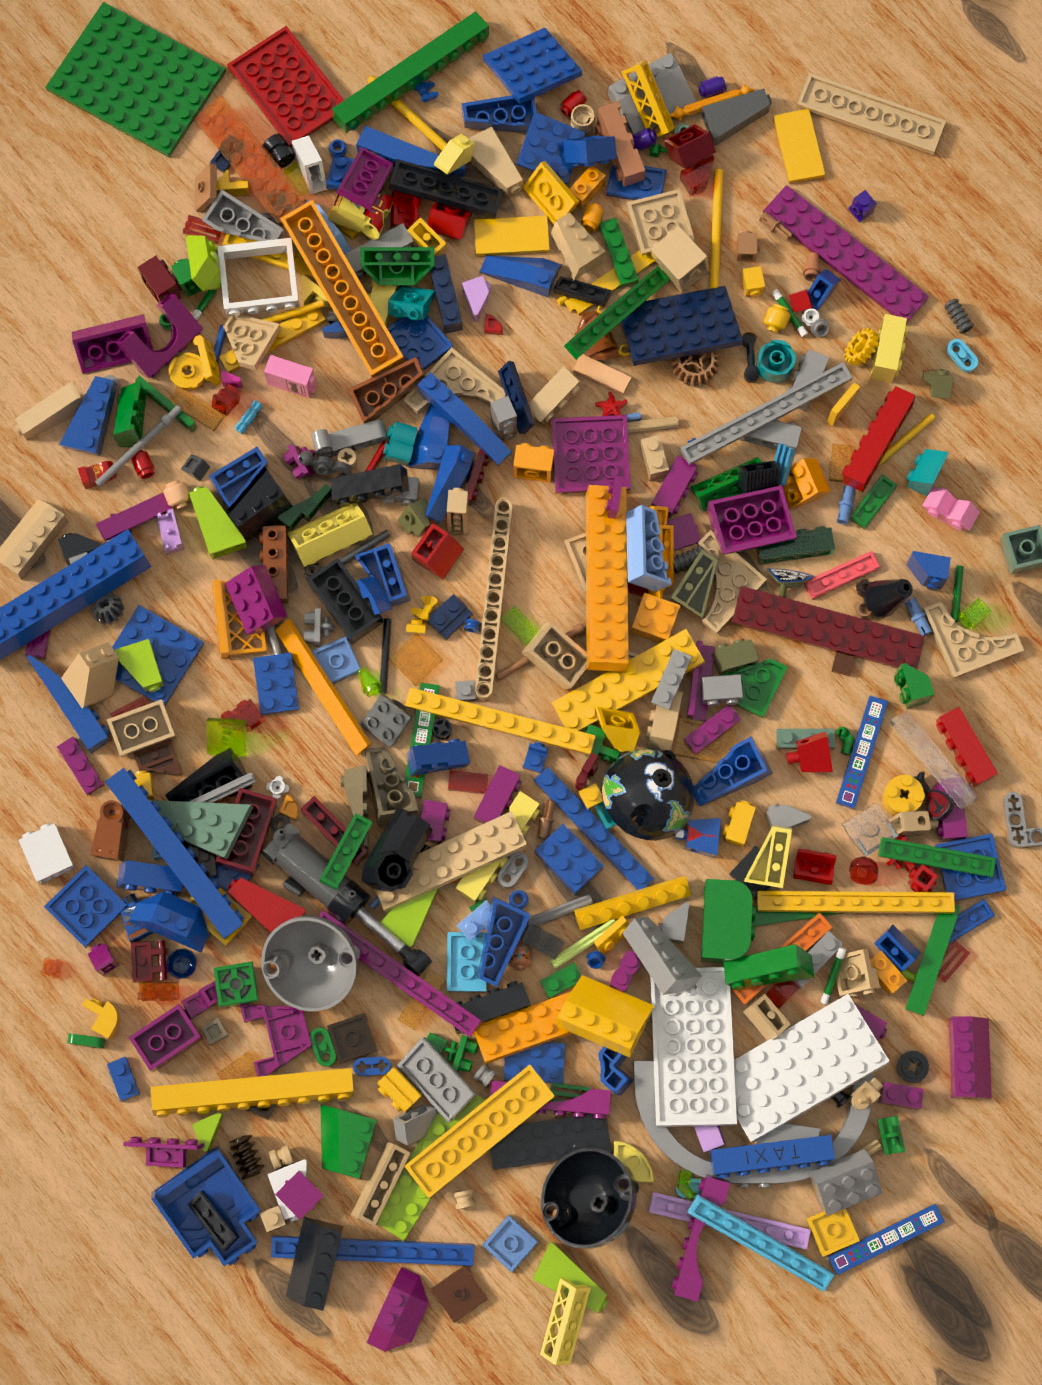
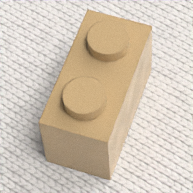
M660 436L641 439L640 449L649 481L665 478L669 468Z
M766 994L756 999L743 1011L767 1041L778 1037L791 1025Z

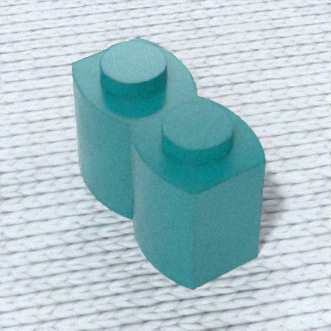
M395 422L393 426L390 425L387 436L390 437L389 443L385 444L383 454H386L385 460L405 466L410 463L417 427L400 422Z

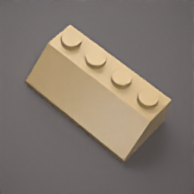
M37 500L1 545L0 565L23 580L67 524L68 520L65 515L50 504Z

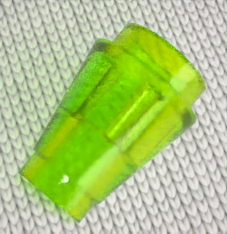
M367 667L357 671L363 693L368 697L376 695L381 690L378 680Z

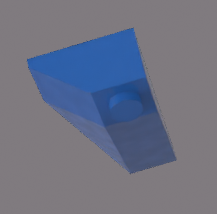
M486 256L480 273L548 298L561 264L545 258Z

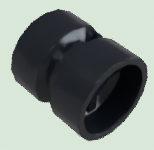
M280 133L270 136L262 145V149L268 157H271L270 159L277 169L288 166L296 157L290 146L287 147V142Z

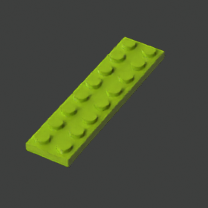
M476 1095L452 1123H448L438 1112L425 1137L419 1141L405 1165L477 1108L485 1099ZM405 1167L377 1221V1224L403 1241L431 1199L427 1197Z

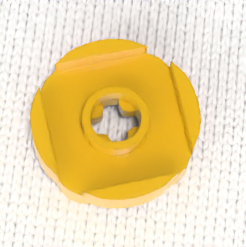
M183 353V355L176 356L171 361L169 375L172 383L179 389L197 390L205 381L203 365L198 355ZM191 368L192 373L185 375L183 370Z

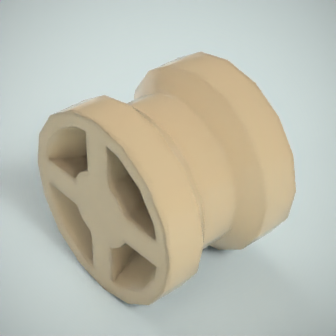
M350 448L342 449L338 453V462H345L354 469L357 464L355 452Z
M472 1190L453 1193V1197L457 1202L455 1205L456 1210L475 1206V1202L472 1200Z

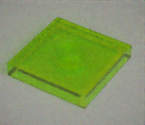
M207 718V754L218 755L231 747L237 756L246 757V720Z

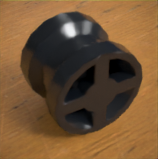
M443 718L434 722L432 728L434 736L438 740L448 739L452 734L451 723Z

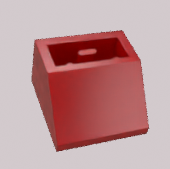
M432 523L412 551L411 556L413 561L444 580L463 553L464 548L449 533Z

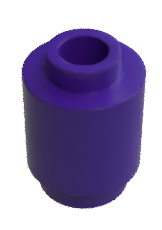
M716 76L700 82L698 89L701 97L707 99L722 94L723 91L727 90L724 78Z
M648 127L633 134V149L637 148L640 152L656 145V140L658 139L656 132Z

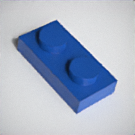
M127 1057L107 1064L121 1102L140 1094Z

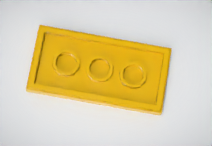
M804 109L774 115L773 120L789 184L825 177L810 111Z
M547 216L474 220L476 256L549 252Z

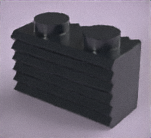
M775 461L739 466L738 486L744 493L779 486L780 466Z

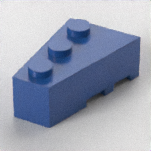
M257 446L209 475L211 483L229 511L267 468L268 464Z
M390 543L355 555L368 575L372 576L381 586L393 607L411 601L395 548Z

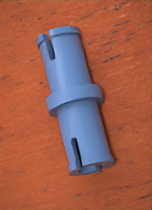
M844 486L842 500L839 501L838 505L840 509L836 522L839 524L847 525L849 523L850 511L854 506L852 502L855 488Z
M916 598L910 599L909 602L906 601L905 605L912 616L911 620L915 622L920 634L926 636L928 633L933 632L925 618L926 614L922 612Z

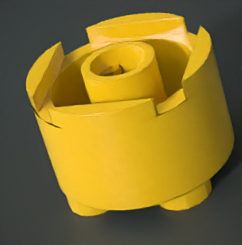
M908 774L897 776L884 788L882 795L883 806L894 816L900 812L916 811L921 806L925 797L923 787L917 779ZM905 794L906 798L901 799L900 795Z

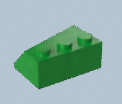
M141 382L122 387L120 394L117 396L118 410L116 412L113 435L119 447L132 448L143 437L146 393Z
M321 1105L322 1169L361 1180L378 1121Z

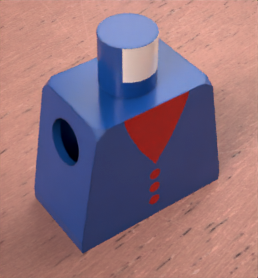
M721 819L689 820L688 828L681 829L676 833L675 840L686 841L687 851L716 858Z

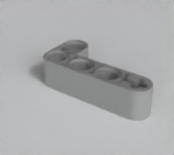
M374 420L329 434L327 429H320L311 434L317 457L327 456L329 458L337 456L344 448H350L354 451L382 443L388 439L382 420Z

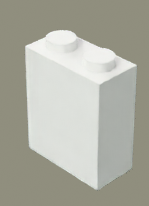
M55 823L45 824L40 827L41 830L27 832L22 835L23 838L19 839L36 882L40 885L76 869L60 830Z

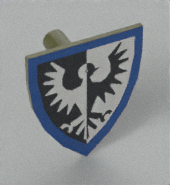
M767 568L771 576L780 584L778 596L786 598L787 588H801V583L814 578L813 575L799 571Z

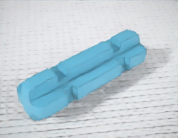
M256 400L252 402L251 408L247 409L240 419L241 422H238L235 426L237 432L244 434L247 430L246 427L257 416L256 413L262 409L260 402Z

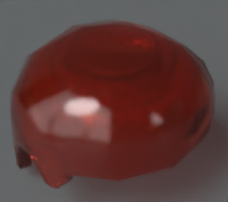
M869 857L855 858L849 866L850 879L861 885L873 884L878 879L879 869L877 863Z

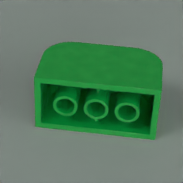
M706 879L704 887L701 962L724 964L723 961L737 960L747 954L750 943L755 938V926H752V921L756 917V907L752 906L753 898L751 891L742 882Z

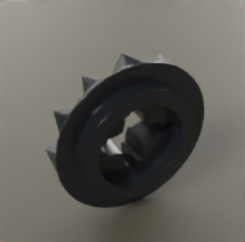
M918 1051L905 1052L900 1056L897 1063L898 1074H900L903 1080L910 1083L922 1081L929 1072L927 1058ZM910 1061H912L913 1064H921L918 1065L917 1068H915L916 1074L915 1072H913V1070L906 1071V1068L910 1066Z

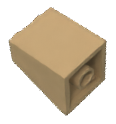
M679 226L671 229L666 234V237L661 241H656L650 249L652 257L681 294L710 271L708 258L705 253Z
M109 642L79 653L61 677L82 709L108 699L113 695L119 656Z

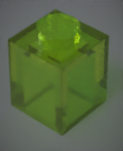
M978 597L960 613L959 617L961 623L972 630L988 617L992 611Z

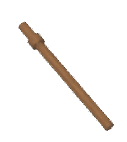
M586 621L582 624H576L572 630L565 634L569 638L584 634ZM525 656L495 675L500 680L531 661Z

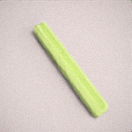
M612 919L550 959L552 966L558 968L593 945L594 941L616 921Z

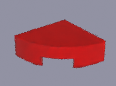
M486 314L484 334L503 335V328L500 322L494 316Z

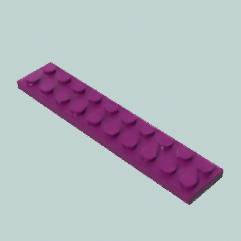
M786 185L763 210V213L767 211L777 221L780 220L781 224L793 234L792 237L811 252L817 253L822 261L893 316L907 318L906 324L928 300L929 296L789 186Z

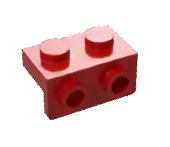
M394 190L392 191L393 205L391 207L390 226L397 227L403 223L408 230L420 218L418 212L421 198Z
M798 849L793 878L832 885L837 856L826 852Z

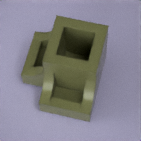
M945 369L923 370L922 378L930 384L931 397L950 399L953 383L952 373Z
M426 498L409 504L398 519V522L408 535L414 533L419 537L430 526L429 521L431 519L425 516L429 504Z

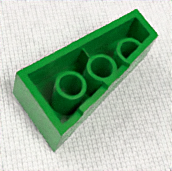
M796 944L744 956L733 961H723L725 983L734 990L814 978L812 955Z

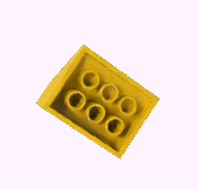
M582 975L557 1017V1027L630 1058L654 1009V1005Z

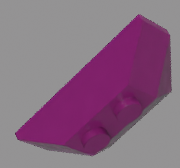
M401 1267L367 1341L368 1344L386 1352L412 1342L429 1305L419 1275Z

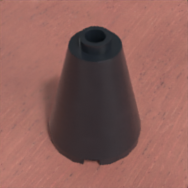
M906 579L873 581L868 584L867 589L864 591V604L868 611H872L875 614L874 616L885 618L892 615L911 596L913 588Z

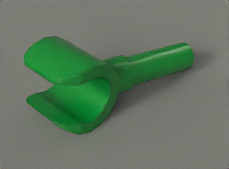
M656 144L650 149L649 155L657 158L660 152H668L666 148Z

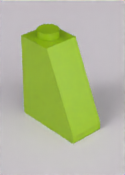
M149 639L114 650L119 656L118 662L146 692H156L161 689L160 687L164 686Z

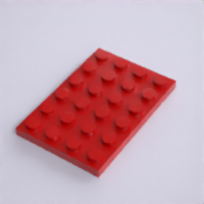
M287 26L227 64L231 73L274 129L284 137L287 145L293 147V140L309 136L334 120L332 108L344 101Z

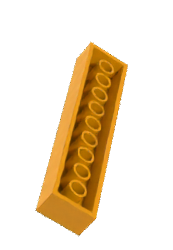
M311 200L280 218L371 377L406 362L314 201Z
M589 485L586 492L587 670L625 672L629 664L626 487H621L619 510L616 519L608 518L609 511L606 510L607 499L611 498V494L608 493L609 486Z

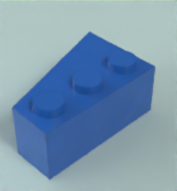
M454 739L448 741L449 743L436 742L430 745L412 746L407 752L410 775L415 776L467 767L470 764L466 741Z
M126 860L119 866L116 888H124L130 891L144 890L145 893L151 894L165 891L175 896V894L181 892L182 883L169 866Z

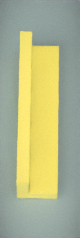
M560 1278L540 1353L541 1356L554 1365L571 1364L591 1289L586 1284L575 1285L565 1278ZM565 1287L570 1289L567 1298L564 1293ZM561 1305H562L563 1311H564L562 1317L560 1316V1312H559V1309H560V1306H561ZM556 1324H557V1327H558V1330H559L557 1336L555 1335V1332H554V1328H555V1325H556ZM551 1343H552V1346H553V1354H552V1355H551L550 1353H548L549 1347H550V1344H551Z

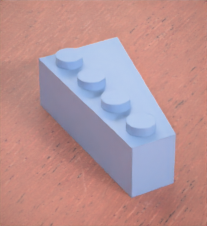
M640 505L626 512L628 582L655 592L672 585L671 579L667 578L666 570H668L667 562L663 560L662 551H664V546L658 536L661 532L656 510Z

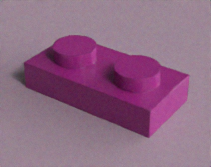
M615 476L613 482L609 483L608 493L611 494V498L607 499L606 510L609 511L608 518L616 519L618 514L623 479L621 476Z

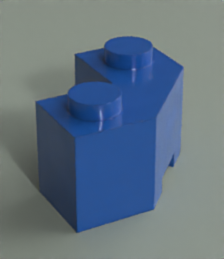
M603 1047L598 1053L601 1067L600 1080L614 1094L622 1095L633 1082V1079L620 1068L627 1056Z

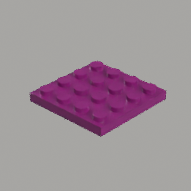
M627 415L552 418L555 494L587 492L589 485L609 486V483L613 482L615 476L623 477L622 487H626V490H631Z

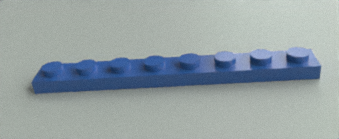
M548 767L534 779V782L555 802L560 810L636 890L646 888L654 880L645 868L606 830L605 826L587 810L585 805Z

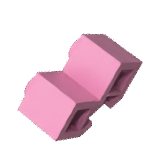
M932 487L922 505L928 511L929 516L937 518L959 531L962 529L970 531L980 513L971 501L958 500L947 489Z

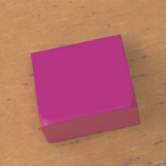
M221 370L224 389L243 387L241 378Z

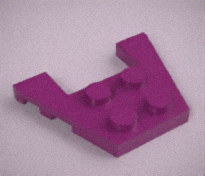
M240 1005L244 1023L265 1018L274 1054L273 1057L254 1062L257 1077L268 1076L312 1047L303 1010L289 1006Z

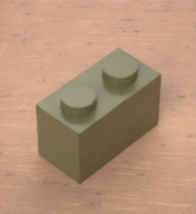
M739 639L733 642L734 644L732 645L725 643L716 647L712 657L719 676L752 664L755 665L759 661L752 639L746 641Z

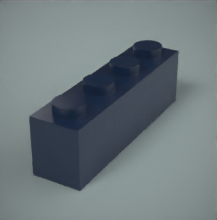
M446 254L434 256L435 266L429 272L435 290L444 333L463 330L462 318Z

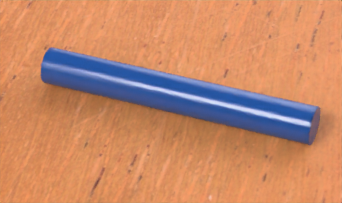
M220 325L214 347L217 364L226 335L224 325Z

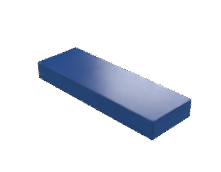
M985 899L958 915L948 944L995 916Z

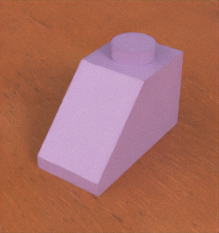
M483 276L462 282V291L474 322L479 320L489 300V292H491L490 284L488 281L485 282Z

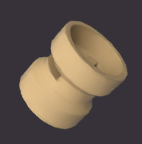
M288 1145L282 1146L280 1150L274 1149L269 1151L274 1170L280 1169L283 1165L289 1166L294 1164Z

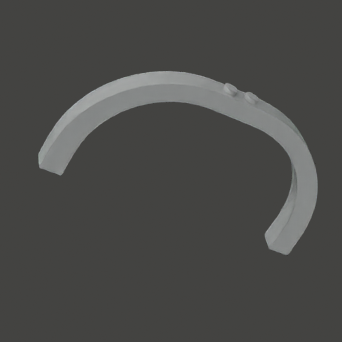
M634 1061L633 1083L636 1106L646 1132L654 1144L668 1159L683 1170L705 1179L706 1174L718 1177V1175H713L711 1162L705 1161L686 1150L671 1135L667 1127H656L654 1061ZM874 1073L851 1085V1094L865 1081L869 1083L874 1078ZM850 1100L849 1110L843 1126L832 1140L835 1159L830 1160V1163L841 1159L855 1144L868 1120L872 1104L864 1110H857L853 1107ZM818 1162L810 1163V1167L798 1168L797 1164L790 1165L789 1170L778 1171V1167L770 1168V1172L766 1173L750 1170V1175L738 1176V1172L730 1173V1177L722 1179L729 1180L731 1184H739V1188H751V1184H759V1188H771V1184L790 1183L811 1177L809 1171L821 1166H818Z

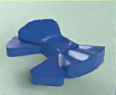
M421 82L414 89L421 95L422 102L436 99L439 95L438 92L428 91L435 86L434 82Z

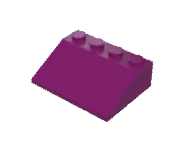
M782 485L717 499L708 503L707 513L710 524L723 555L797 539Z

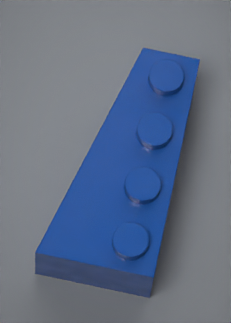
M94 377L59 444L60 446L91 455H101L118 386L114 380Z
M495 896L492 899L477 976L479 979L497 987L531 914Z

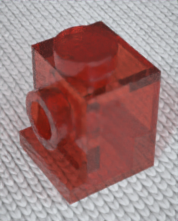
M228 384L224 389L221 388L217 395H213L211 407L228 416L239 403L241 391L237 387Z

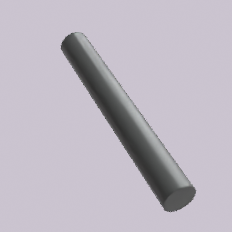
M388 530L383 531L339 560L343 565L356 558L355 555L366 552L390 537Z

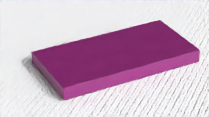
M361 147L336 194L370 210L394 163Z

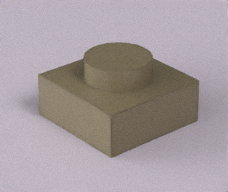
M219 1018L201 1027L210 1045L228 1036Z

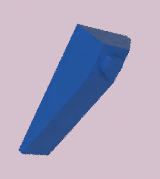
M430 404L416 435L409 468L439 470L445 447L448 446L450 421L432 404Z
M462 445L445 447L426 511V517L437 523L442 522L447 514L448 490H453V488L463 489L472 471L474 452Z
M749 737L734 745L730 752L717 762V765L694 786V794L699 806H703L772 775L773 772L754 739Z

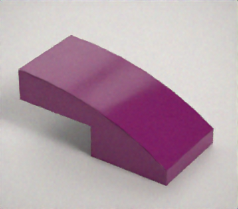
M215 981L181 1001L190 1019L218 1003Z

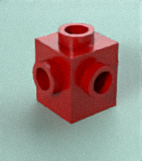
M922 864L918 869L916 867L913 868L908 875L910 880L907 883L911 885L910 889L914 892H931L937 884L934 881L938 875L935 874L932 868ZM918 878H922L924 880V884L920 882Z

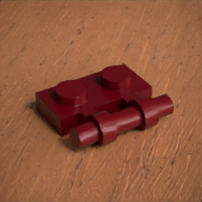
M592 752L576 779L575 788L578 791L587 787V779L589 776L593 777L598 769V756Z
M164 940L157 941L158 948L152 949L151 941L131 943L133 983L154 981L153 973H159V981L167 980L169 968L166 966V955H168V950L165 948ZM157 955L158 966H153L152 956Z

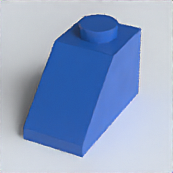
M827 269L821 272L808 290L813 306L809 309L818 311L831 296L841 279Z

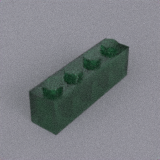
M820 526L810 531L800 529L796 531L797 539L756 548L758 564L832 555L835 551L832 528Z

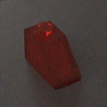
M713 155L706 160L695 163L690 168L681 170L680 180L690 196L694 194L699 195L705 191L714 163Z

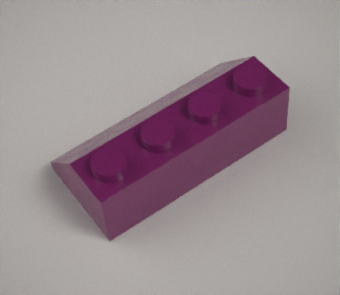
M142 314L73 331L72 341L82 374L131 362L115 343L128 330L135 332L147 348L154 350L145 315Z
M952 1016L949 1018L951 1098H992L989 1018Z

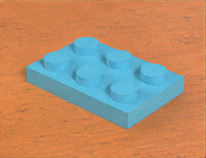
M448 932L447 992H486V982L477 976L486 932H480L470 941L462 932Z

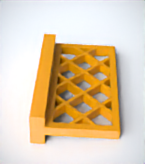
M213 580L212 592L220 658L267 652L265 632L260 633V636L253 634L247 642L238 636L244 627L242 622L236 618L237 612L233 615L227 611V606L233 602L231 596L225 593L224 586H226L225 583L228 581ZM233 620L242 626L237 633L229 629V625ZM256 637L261 641L262 648H254L249 643ZM235 638L244 644L240 650H232L231 643Z

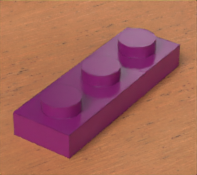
M727 705L685 737L684 741L696 755L741 721V718L730 705Z
M74 736L57 746L87 796L104 786Z

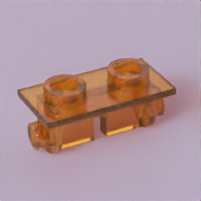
M139 982L138 1000L144 1002L159 999L160 1001L174 1002V1000L180 999L179 982Z

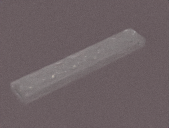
M908 710L891 720V724L961 810L977 801L978 796Z

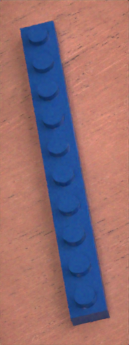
M273 1235L271 1257L295 1258L299 1236ZM341 1238L336 1260L473 1266L474 1244Z

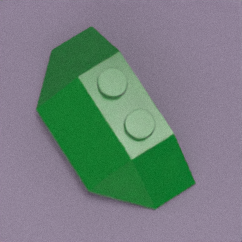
M360 247V266L377 285H416L435 266L434 247Z

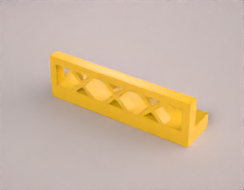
M647 60L623 70V77L645 128L649 127L652 130V122L658 124L661 131L656 133L657 137L672 131L675 126ZM636 71L638 75L637 82L630 79L629 72ZM638 88L644 90L646 94L644 99L638 97ZM645 105L652 108L653 113L651 116L645 114Z

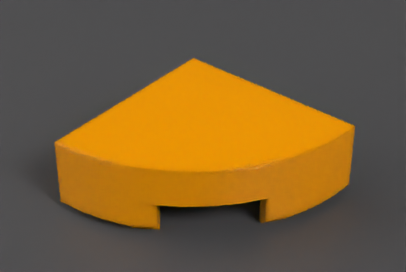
M286 795L279 814L297 821L298 807L295 801Z

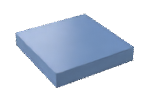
M347 636L311 651L332 684L362 672Z
M508 1215L482 1246L509 1271L513 1272L537 1245L538 1241Z

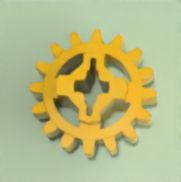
M863 328L862 332L858 331L855 337L852 336V341L847 343V348L844 350L846 351L844 354L845 361L854 367L856 365L860 366L862 362L866 363V360L871 358V354L876 351V347L879 345L877 343L879 340L878 334L870 328Z

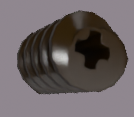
M244 1135L229 1142L234 1143L230 1150H237L233 1157L240 1158L236 1165H243L238 1170L239 1173H246L242 1176V1180L261 1174L260 1170L264 1167V1164H257L261 1157H254L258 1149H251L255 1145V1142L248 1141L253 1137L252 1135Z

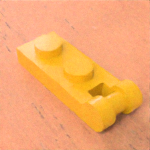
M197 335L193 342L199 349V360L204 369L203 376L206 381H210L217 386L222 383L213 345L201 335Z

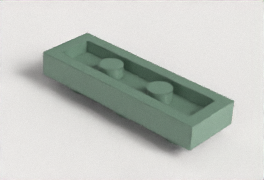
M776 729L777 749H797L796 741L826 732L829 748L834 749L835 729Z

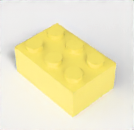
M888 314L884 315L878 332L879 340L877 343L879 345L874 353L870 379L892 383L893 378H897L902 365L901 356L904 353L906 344L904 340L909 326L906 325L907 318Z

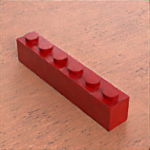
M897 386L894 387L892 392L889 391L885 397L886 403L884 406L879 407L876 413V420H872L869 424L868 434L862 436L858 451L854 450L850 458L852 460L850 465H846L842 471L844 476L843 483L861 492H864L914 405L915 394Z

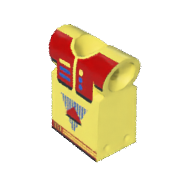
M378 194L371 209L368 210L338 195L328 220L357 232L362 231L368 238L376 240L380 237L384 227V218L388 216L391 210L393 199L389 195Z

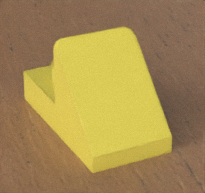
M302 275L301 285L304 305L309 304L313 299L315 301L323 299L325 306L329 308L330 304L321 288Z

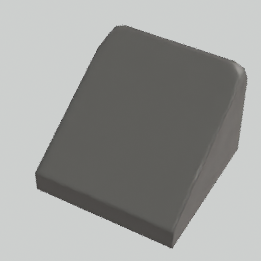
M191 454L181 470L196 480L201 481L210 466L203 459Z
M291 876L283 883L285 889L298 897H301L306 890Z

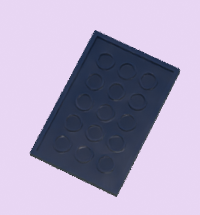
M726 286L645 301L621 322L633 366L743 345V338Z

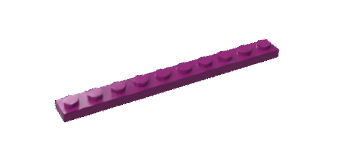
M324 910L320 913L318 917L334 922L346 932L353 944L360 950L359 960L465 1035L470 1038L482 1022L480 1019Z

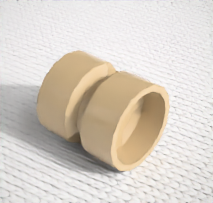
M582 104L576 106L571 113L570 126L584 131V137L589 136L594 129L595 114L593 109L588 105Z

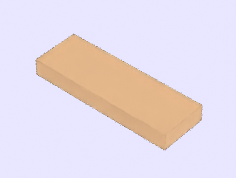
M584 354L579 357L573 369V372L622 395L631 381L630 376L590 357H586Z

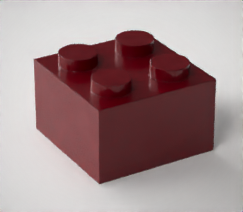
M696 124L664 139L670 160L683 168H690L696 162L706 160L716 153L710 133Z
M155 255L137 267L143 283L158 303L169 293L175 294L179 299L181 298L179 282L173 273L170 274L169 268L163 259L159 260Z

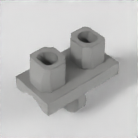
M315 608V612L304 613V624H315L314 630H304V641L314 643L315 646H321V631H323V637H329V631L335 630V625L329 624V618H324V624H321V608Z

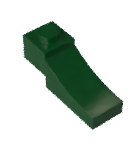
M325 484L307 500L290 507L279 515V523L282 526L286 525V529L292 531L302 518L309 522L332 495L331 488Z

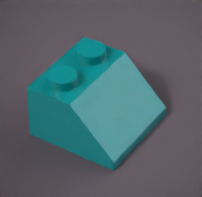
M925 449L923 455L919 453L914 462L917 465L915 470L911 469L906 480H909L906 487L927 496L949 453Z

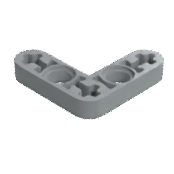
M1009 792L1003 799L1009 844L1014 848L1042 846V841L1035 842L1032 839L1034 832L1042 835V827L1026 829L1022 797L1017 792ZM1011 796H1013V799L1017 800V802L1014 804L1015 810L1019 809V811L1009 812V810L1013 809L1012 803L1008 802ZM1012 815L1019 816V825L1011 823L1010 817ZM1022 828V830L1018 831V836L1023 839L1019 844L1016 840H1013L1016 837V830L1012 832V829Z

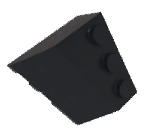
M266 468L228 513L245 538H248L292 507V504Z

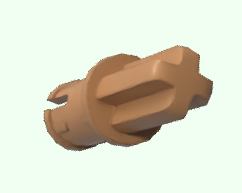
M767 211L761 215L763 218L760 217L759 221L766 225L771 233H775L785 242L791 239L793 234L781 224L780 220L777 221Z
M552 800L544 801L542 814L539 817L538 838L547 839L549 837L551 824L554 822L552 817L555 802Z

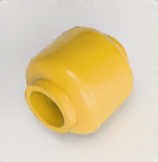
M777 304L768 308L764 318V324L768 326L767 330L778 333L779 330H786L791 316L787 312L788 308Z

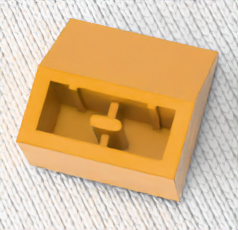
M804 458L791 466L787 484L782 485L790 509L814 502L831 492L817 458Z

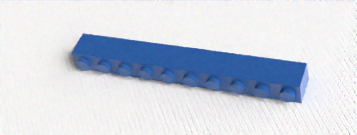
M122 768L106 780L105 783L223 938L226 939L244 925L241 922L244 919L238 910H232L229 906L232 902L226 894L222 896L219 893L218 889L220 886L214 878L209 880L206 876V873H208L207 869L202 863L199 865L194 860L196 855L190 847L186 849L183 846L182 842L185 840L178 831L174 834L170 829L172 823L166 816L161 817L158 813L161 809L154 800L152 802L148 800L146 796L149 793L143 785L138 787L135 783L137 778L133 772Z

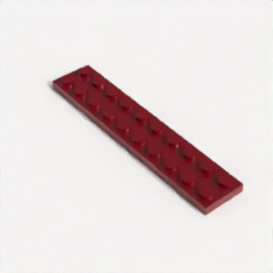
M744 586L740 587L731 622L735 625L897 669L903 663L915 669L918 668L925 639L924 635Z

